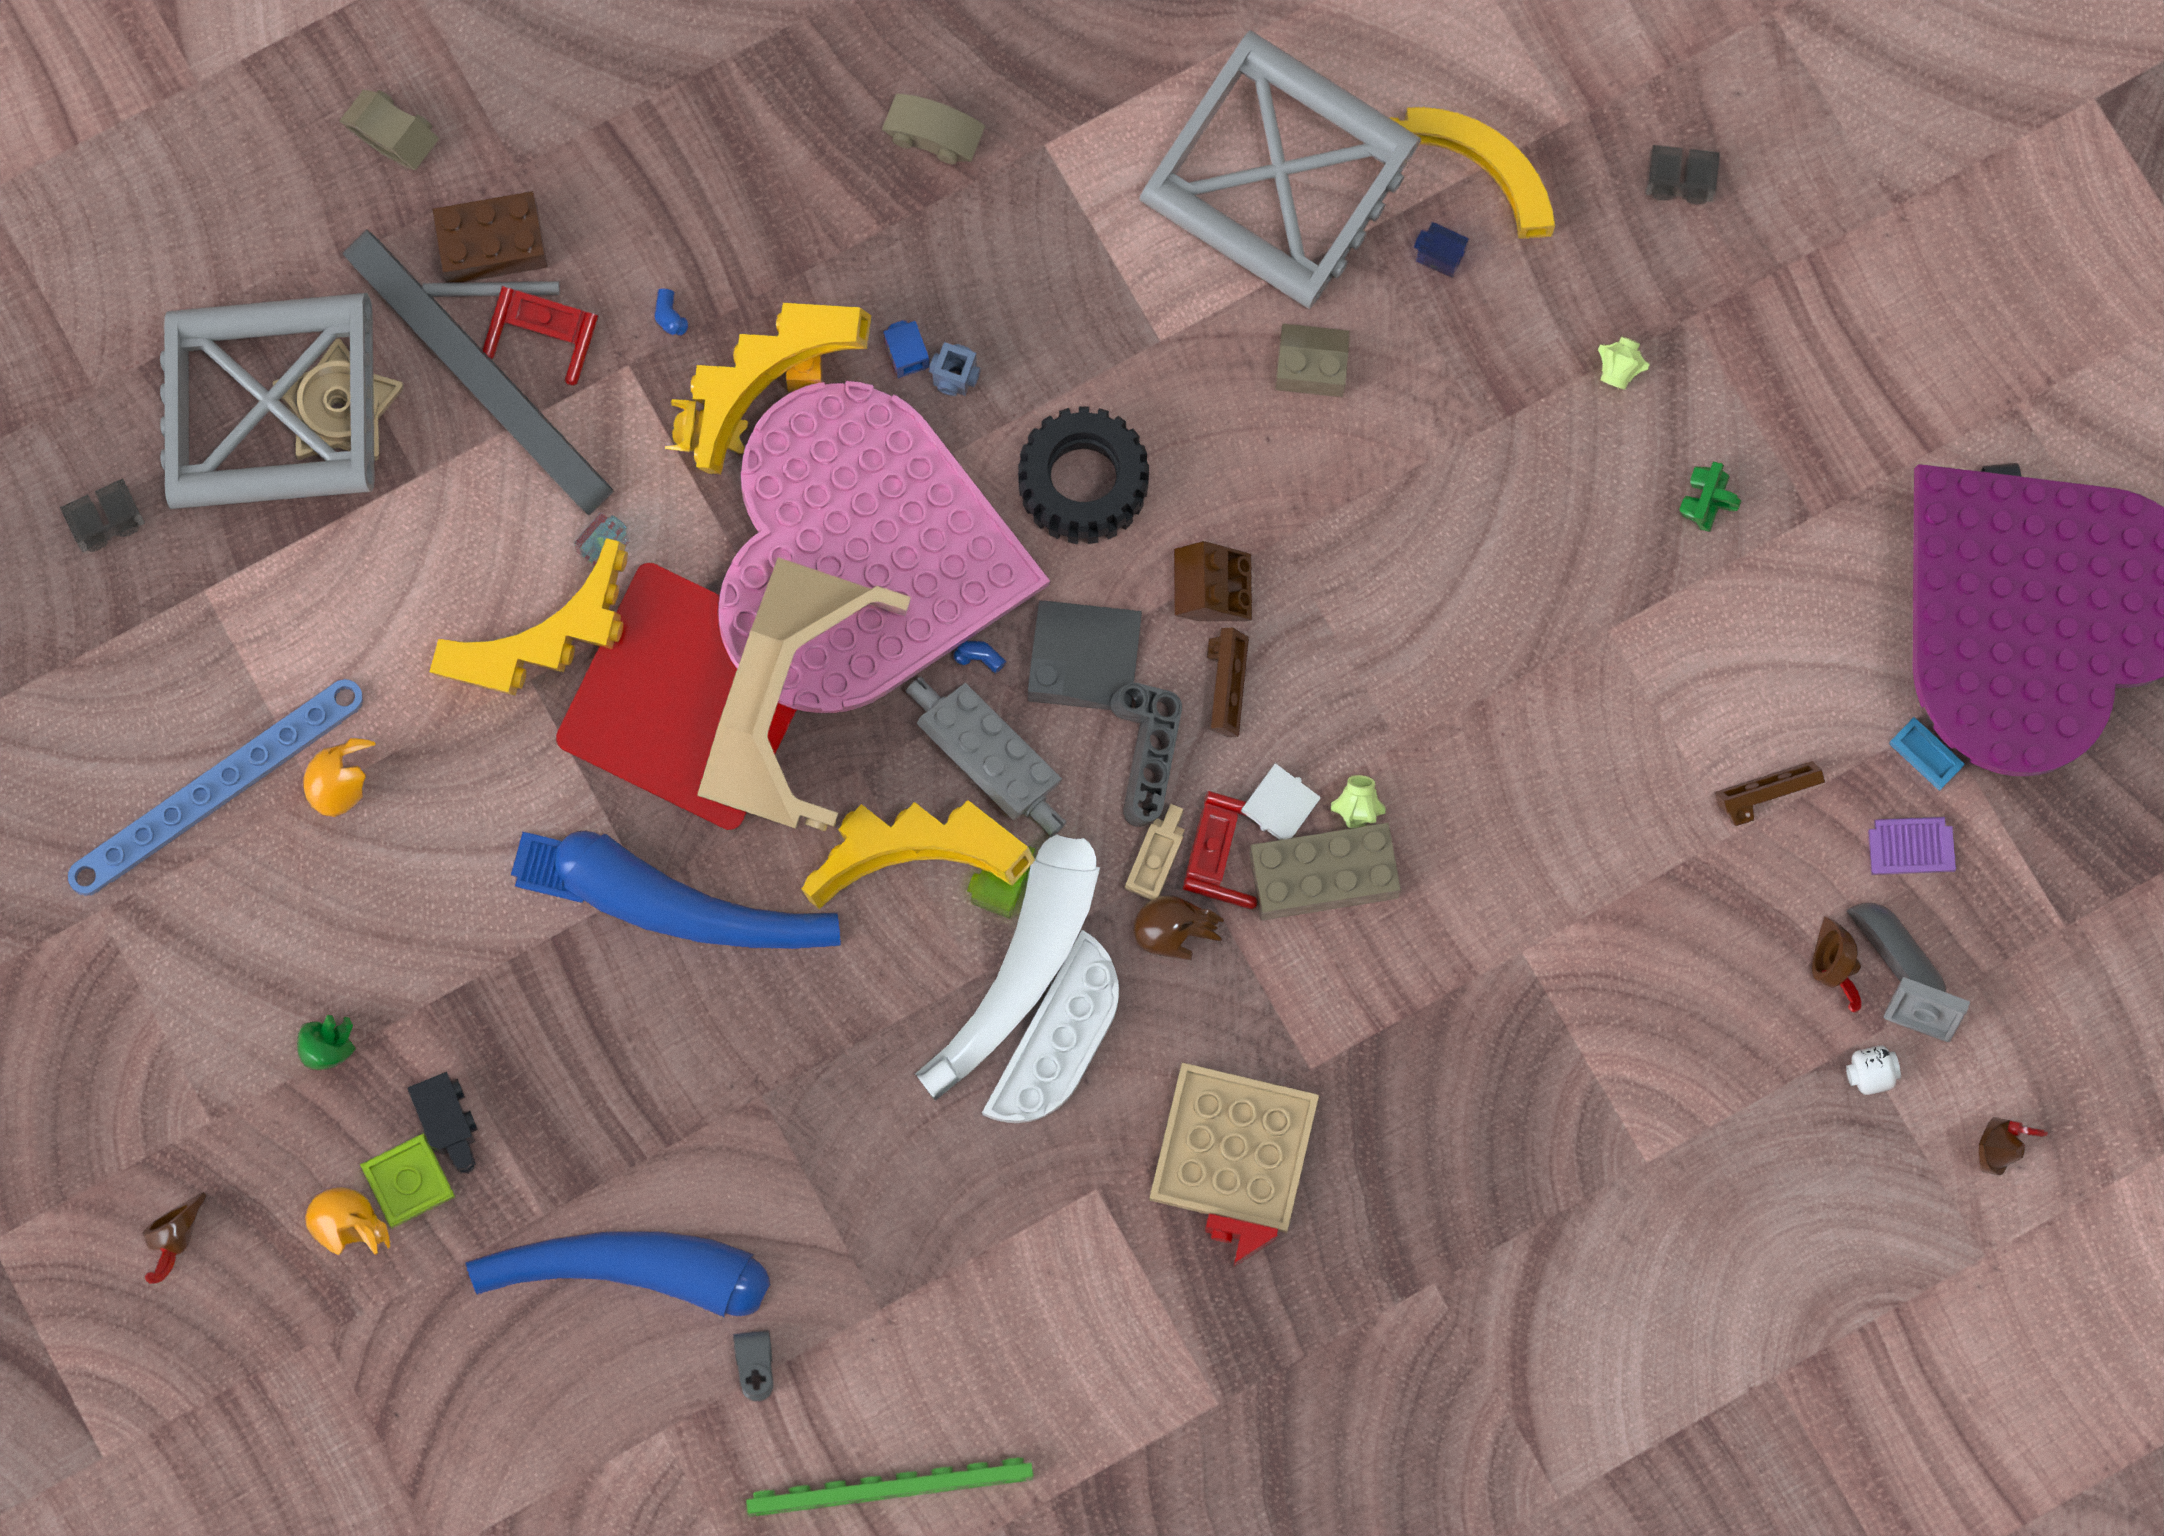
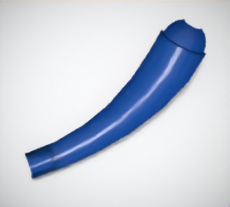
M587 830L571 833L561 842L555 852V867L559 877L564 881V888L601 912L646 930L700 943L749 948L797 949L841 946L838 913L793 914L753 909L713 898L670 878L635 856L607 834L599 835Z
M663 1231L599 1232L555 1238L510 1248L466 1262L476 1294L523 1282L558 1278L598 1279L651 1289L692 1303L722 1317L725 1314L746 1316L759 1310L762 1299L770 1286V1279L766 1269L753 1258V1253L713 1239Z

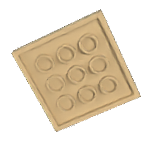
M1182 1063L1149 1200L1208 1215L1210 1213L1277 1228L1278 1231L1287 1233L1319 1095Z

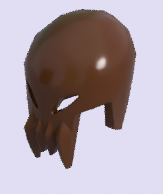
M1159 896L1140 909L1135 918L1133 933L1138 945L1148 953L1192 960V951L1181 947L1183 941L1188 936L1221 941L1222 938L1214 931L1218 929L1215 925L1219 922H1224V919L1210 909L1199 908L1177 896Z

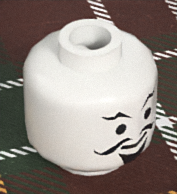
M1883 1045L1855 1051L1852 1055V1064L1846 1066L1850 1085H1857L1860 1092L1864 1095L1891 1090L1896 1084V1079L1901 1078L1900 1066L1895 1052H1889Z

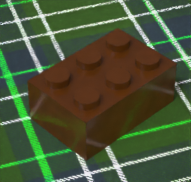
M533 191L432 209L446 283H464L548 268L538 208Z

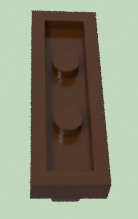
M1221 628L1219 637L1209 638L1207 658L1213 662H1218L1211 729L1225 737H1239L1249 637L1235 628Z
M1811 761L1716 791L1715 796L1718 806L1729 815L1731 822L1738 826L1754 820L1753 805L1825 783L1822 769Z

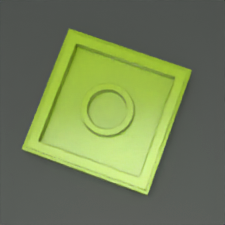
M424 1133L360 1164L391 1229L455 1198Z

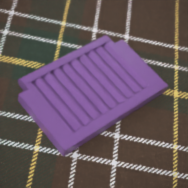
M1945 817L1875 820V829H1869L1868 831L1872 875L1956 871L1952 826H1945Z

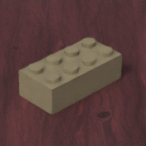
M1389 823L1277 840L1250 846L1249 855L1261 921L1399 898L1401 888Z

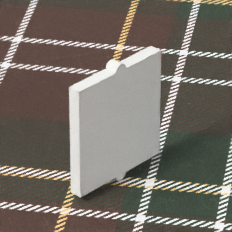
M1275 763L1241 811L1258 823L1262 831L1267 830L1279 840L1290 839L1295 835L1321 797L1302 784L1300 777L1294 778Z

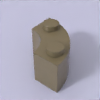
M362 90L339 121L381 154L407 168L416 170L439 140L431 131L433 126L422 116L409 115L394 106V100L383 91Z
M896 94L882 130L893 137L892 141L900 147L908 149L916 147L936 154L937 158L945 163L956 164V162L972 161L985 125L948 105L923 97Z

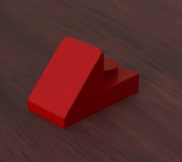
M1209 1213L1205 1232L1211 1233V1239L1219 1242L1232 1243V1238L1239 1240L1233 1266L1235 1267L1276 1240L1278 1229Z

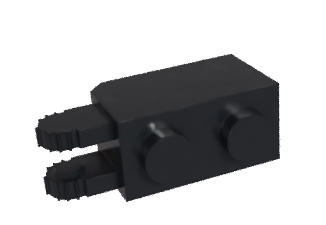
M444 1072L407 1087L433 1151L441 1155L449 1153L457 1171H460L461 1174H470L475 1168L476 1163L469 1144L476 1142L472 1132L477 1131L478 1128L471 1111L465 1113L459 1100L464 1099L465 1095L458 1078L451 1081L448 1073Z

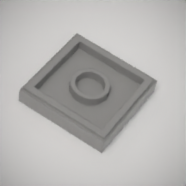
M1903 977L1886 1008L1883 1018L1942 1041L1950 1042L1967 1013L1970 1001Z

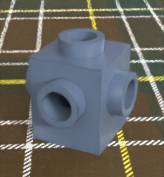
M944 342L940 354H934L929 372L933 373V385L937 386L940 392L950 396H956L957 393L966 396L969 386H976L981 368L976 367L977 356L971 349L960 344L952 345ZM952 371H958L961 375L952 373Z

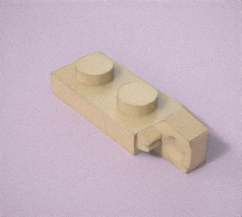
M1170 804L1164 821L1157 818L1150 825L1126 882L1125 890L1150 900L1160 896L1183 841L1185 829L1178 827L1183 815V808Z

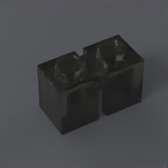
M1652 145L1648 161L1645 194L1653 195L1655 199L1664 201L1672 200L1676 196H1682V199H1687V202L1692 204H1705L1713 201L1717 189L1720 152L1690 149L1685 164L1684 183H1680L1683 148Z
M123 478L95 491L109 521V524L105 526L89 495L60 507L82 552L100 550L108 544L107 541L111 540L110 537L114 535H120V537L130 536L139 530V526L145 524Z

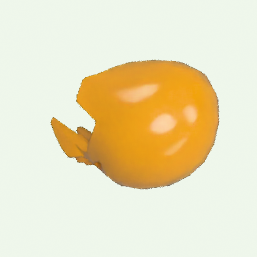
M350 738L345 744L327 747L319 751L307 765L303 777V789L310 806L321 815L337 817L353 808L363 798L362 788L366 775L358 766L344 768L343 756L374 746L376 743L366 739Z
M344 1187L332 1188L315 1196L309 1204L305 1216L306 1227L313 1238L330 1252L340 1255L347 1244L360 1241L366 1242L375 1255L378 1254L377 1244L383 1241L387 1248H390L386 1224L377 1218L370 1202L361 1193Z

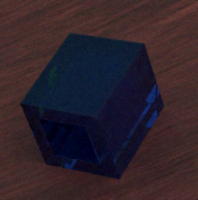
M1432 222L1428 231L1421 230L1415 242L1414 248L1418 250L1416 262L1453 278L1467 250L1469 238Z

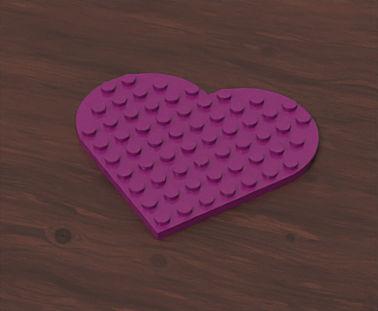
M1918 464L1914 468L1913 679L1921 707H1925L1934 723L1933 729L1951 749L1955 747L1965 756L1969 757L1971 763L1986 770L2009 776H2036L2050 773L2073 762L2085 753L2103 732L2113 708L2115 688L2144 686L2164 677V507L2147 497L2123 489Z

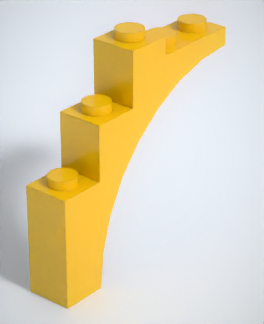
M783 303L782 312L778 314L776 320L778 336L740 334L739 343L735 345L733 352L735 367L697 365L696 375H693L690 388L693 395L692 399L704 405V409L699 414L700 441L696 444L694 450L696 467L708 474L721 475L727 447L737 424L754 399L772 381L794 367V365L805 362L815 356L839 350L867 349L871 315L860 307Z
M606 538L597 564L582 588L562 609L533 628L518 635L486 642L464 643L438 639L429 672L439 677L516 696L517 689H522L526 679V669L523 668L524 663L564 672L566 665L570 666L574 657L575 646L571 645L573 639L613 649L614 641L619 642L621 638L623 622L620 621L621 615L610 611L609 607L610 605H615L618 598L619 585H616L619 571L623 572L627 564L628 552L625 551L626 546L620 541Z
M969 800L951 812L945 825L914 802L908 809H904L898 814L892 827L861 804L855 811H851L845 816L841 827L838 829L845 841L831 850L828 860L818 870H814L809 874L805 885L801 889L809 902L818 909H821L840 890L862 876L899 863L913 860L940 859L972 865L994 874L1013 886L1034 863L1035 859L1028 846Z

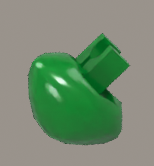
M327 1015L324 1023L313 1021L304 1023L301 1026L297 1036V1052L304 1066L312 1070H327L342 1064L350 1058L356 1050V1047L348 1039L353 1028L350 1017H344L342 1024L334 1028L336 1022L333 1015Z

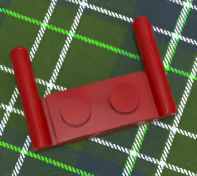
M502 286L482 350L491 360L494 358L505 323L575 344L565 376V382L568 385L574 386L579 381L599 316Z
M1207 791L1186 871L1187 875L1183 883V890L1247 909H1255L1258 904L1255 896L1220 886L1238 814L1247 816L1241 811L1246 801Z

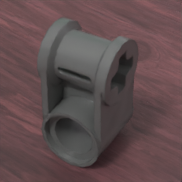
M769 1330L733 1334L736 1363L739 1368V1378L743 1394L752 1401H763L773 1391L772 1349ZM758 1375L761 1381H764L760 1385V1390H754L753 1386L748 1384L753 1382V1376Z

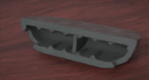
M1861 903L1847 910L1848 914L1900 982L1905 977L1946 992V985L1939 971L1890 909L1876 903Z

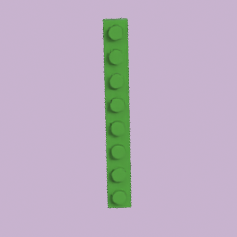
M1012 1458L1003 1460V1466L988 1468V1462L967 1465V1471L953 1473L952 1467L932 1469L931 1476L917 1477V1472H904L896 1474V1480L882 1482L881 1476L860 1479L861 1485L846 1486V1481L825 1483V1489L811 1491L808 1485L789 1488V1494L775 1496V1490L759 1491L753 1493L754 1499L746 1500L747 1513L749 1517L1032 1481V1464L1024 1463L1023 1458Z

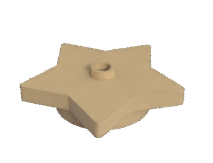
M336 339L318 365L309 372H305L281 399L292 413L331 448L338 447L351 451L350 352L341 339ZM373 374L374 460L377 461L379 459L378 420L403 391V383ZM278 380L273 381V386L277 383ZM335 403H342L344 405L340 409L332 408ZM296 435V459L302 460L317 454Z

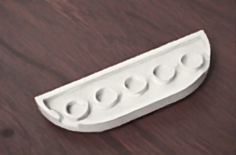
M1081 930L1068 957L987 1102L982 1115L1007 1123L1034 1121L1056 1111L1076 1090L1111 1026L1119 999V984L1112 960L1104 947L1087 932Z

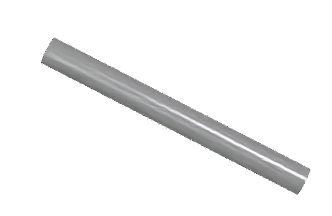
M560 282L423 283V290L432 297L499 296L501 287L504 286L531 295H560Z

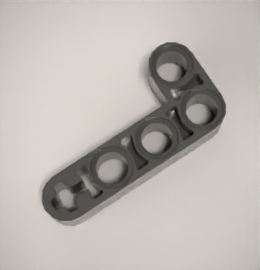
M1129 683L1112 695L1110 707L1117 717L1140 723L1123 814L1129 824L1135 827H1142L1156 820L1163 810L1182 713V703L1180 698L1171 691L1140 683ZM1125 693L1133 696L1136 702L1135 708H1130L1125 704ZM1157 702H1162L1167 706V717L1158 713ZM1151 735H1155L1161 740V750H1157L1151 745ZM1145 768H1149L1154 772V783H1150L1145 779ZM1143 802V809L1148 811L1146 815H1143V809L1138 807V804Z

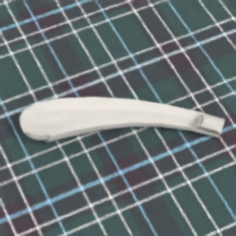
M1057 834L1049 838L1040 848L1037 858L1030 867L1026 893L1016 931L996 980L977 1011L948 1046L915 1073L935 1101L969 1074L1009 1035L1037 1003L1068 957L1089 912L1100 867H1096L1094 850L1084 838L1071 839Z

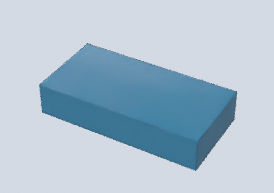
M1915 717L1889 743L1891 747L1939 791L1965 765Z

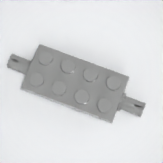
M919 677L917 681L915 680L907 688L906 693L926 711L916 724L1013 821L1021 814H1024L1026 817L1031 816L1050 837H1053L1055 833L1057 834L1065 826L1067 821L1045 802L1047 799L1045 796L1059 785L1062 778L966 683L947 697L944 696L942 698L922 677Z

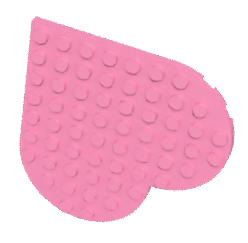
M845 381V383L832 384L821 382L795 390L773 404L755 425L743 455L741 490L749 517L759 533L753 536L732 560V564L723 580L719 596L718 619L720 633L725 649L737 669L778 557L871 589L880 586L911 597L906 617L868 604L796 650L778 703L806 712L838 713L861 708L873 703L1048 587L1050 583L1044 572L924 418L894 394L890 396L873 389V385L861 382Z

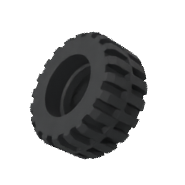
M1079 406L1078 413H1070V409L1067 408L1060 410L1059 417L1056 419L1049 415L1041 421V428L1039 430L1034 428L1028 435V443L1023 445L1020 453L1018 484L1020 496L1023 498V506L1027 514L1034 516V523L1040 529L1047 527L1050 536L1059 539L1061 535L1067 536L1068 543L1078 544L1079 539H1088V544L1098 543V539L1101 536L1105 535L1109 540L1117 536L1119 528L1122 527L1126 530L1133 523L1134 515H1139L1144 506V498L1147 497L1149 464L1147 463L1145 446L1139 443L1140 436L1134 429L1128 430L1126 428V421L1117 416L1113 420L1109 418V411L1099 408L1097 414L1089 413V406ZM1088 449L1099 452L1107 457L1115 467L1116 481L1114 487L1100 499L1090 502L1073 501L1061 495L1054 488L1051 479L1054 463L1061 456L1073 450Z

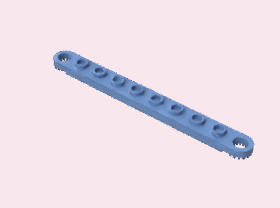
M344 679L326 688L75 862L68 872L70 886L78 894L88 896L94 895L96 892L98 893L103 887L120 878L333 730L342 721L355 712L357 713L363 703V694L360 687L355 682ZM350 689L355 693V699L352 704L340 706L336 703V696L340 690ZM85 868L94 870L96 874L95 881L89 886H81L77 882V875L82 870H85Z

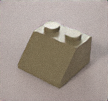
M1282 323L1275 390L1343 397L1350 331Z

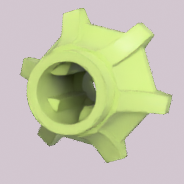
M1621 336L1619 342L1610 345L1600 344L1598 351L1603 363V374L1600 380L1626 390L1628 382H1631L1640 372L1648 370L1650 364L1643 359L1641 352L1638 350L1640 343Z
M1363 775L1349 777L1343 793L1331 803V811L1340 814L1344 821H1346V826L1351 829L1364 827L1367 823H1376V816L1385 814L1386 810L1377 797L1375 781Z

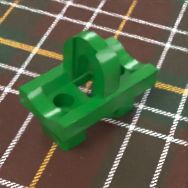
M1713 461L1711 468L1694 467L1690 484L1693 488L1703 490L1699 499L1685 496L1680 506V513L1683 517L1696 522L1700 530L1707 532L1711 531L1718 509L1738 511L1741 500L1737 497L1738 495L1725 490L1730 476L1723 471L1724 465L1722 463Z

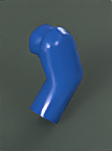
M659 289L655 308L656 322L670 335L676 334L681 336L685 334L688 329V321L686 318L680 317L673 309L675 292L670 289Z
M965 641L957 647L958 649L953 654L955 661L960 665L969 664L971 660H981L994 674L998 673L1007 663L1000 654L984 641Z

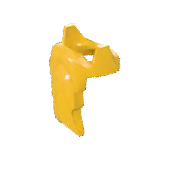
M672 399L671 405L682 408L684 411L676 416L673 424L672 437L676 445L665 446V449L684 452L694 451L696 444L700 441L699 414L701 411L696 410V401ZM747 420L739 421L727 449L738 454L744 453L745 447L740 436L748 427Z

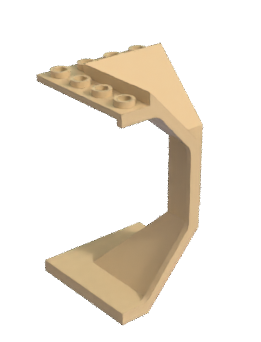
M778 557L747 639L718 725L697 796L795 829L798 827L801 816L807 817L805 825L826 831L828 825L835 827L837 812L801 801L791 793L769 743L768 730L793 656L800 646L868 604L906 617L911 597L880 586L871 589Z

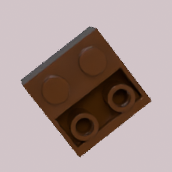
M1207 541L1175 548V616L1198 622L1251 621V554Z

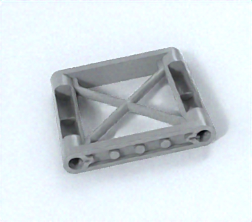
M1250 30L1240 41L1148 181L1139 200L1303 306L1311 309L1332 277L1334 276L1338 279L1348 264L1345 258L1352 248L1357 250L1364 241L1367 233L1363 230L1369 221L1373 220L1375 222L1380 217L1386 206L1382 201L1388 192L1395 193L1404 179V175L1401 172L1415 153L1421 138ZM1243 74L1254 81L1256 85L1272 164L1188 183L1177 176V172ZM1269 83L1365 144L1285 161ZM1372 156L1385 165L1318 266L1307 259L1304 254L1288 175ZM1275 178L1291 257L1195 195Z
M368 293L166 312L164 322L165 351H162L160 355L161 367L165 371V384H161L160 388L161 400L165 404V416L161 417L160 421L161 432L165 437V449L161 450L160 459L162 468L165 470V496L170 509L373 491L375 482L373 311ZM323 331L269 391L213 342ZM350 337L351 451L336 452L279 400L336 338ZM203 350L259 402L202 464L189 465V351ZM269 411L325 460L321 462L215 471Z

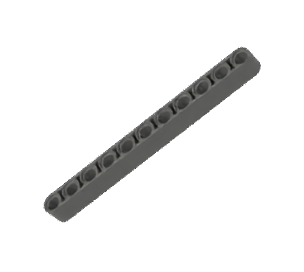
M366 229L343 252L347 260L585 513L591 515L614 492L599 473L484 353L429 293L427 294L423 290V286L376 236Z

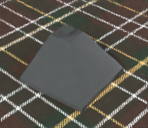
M1039 600L1028 684V701L1111 710L1110 699L1112 695L1126 684L1134 683L1142 611ZM1125 693L1124 702L1131 708L1133 696Z

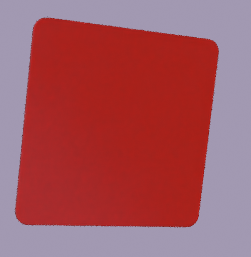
M644 563L637 569L616 612L621 615L620 621L623 622L621 638L619 642L614 641L613 649L599 646L556 734V742L562 750L723 829L734 830L742 824L747 812L697 796L718 725L737 672V668L725 649L720 633L718 619L720 595L654 563ZM777 703L768 730V740L774 754H776L797 712V709Z

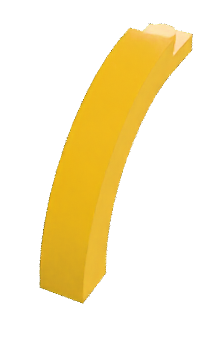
M1407 107L1405 120L1400 121L1399 118L1389 117L1420 137V144L1437 146L1459 153L1478 164L1491 175L1511 205L1516 220L1518 239L1552 237L1555 222L1547 191L1528 159L1506 137L1474 118L1444 109Z

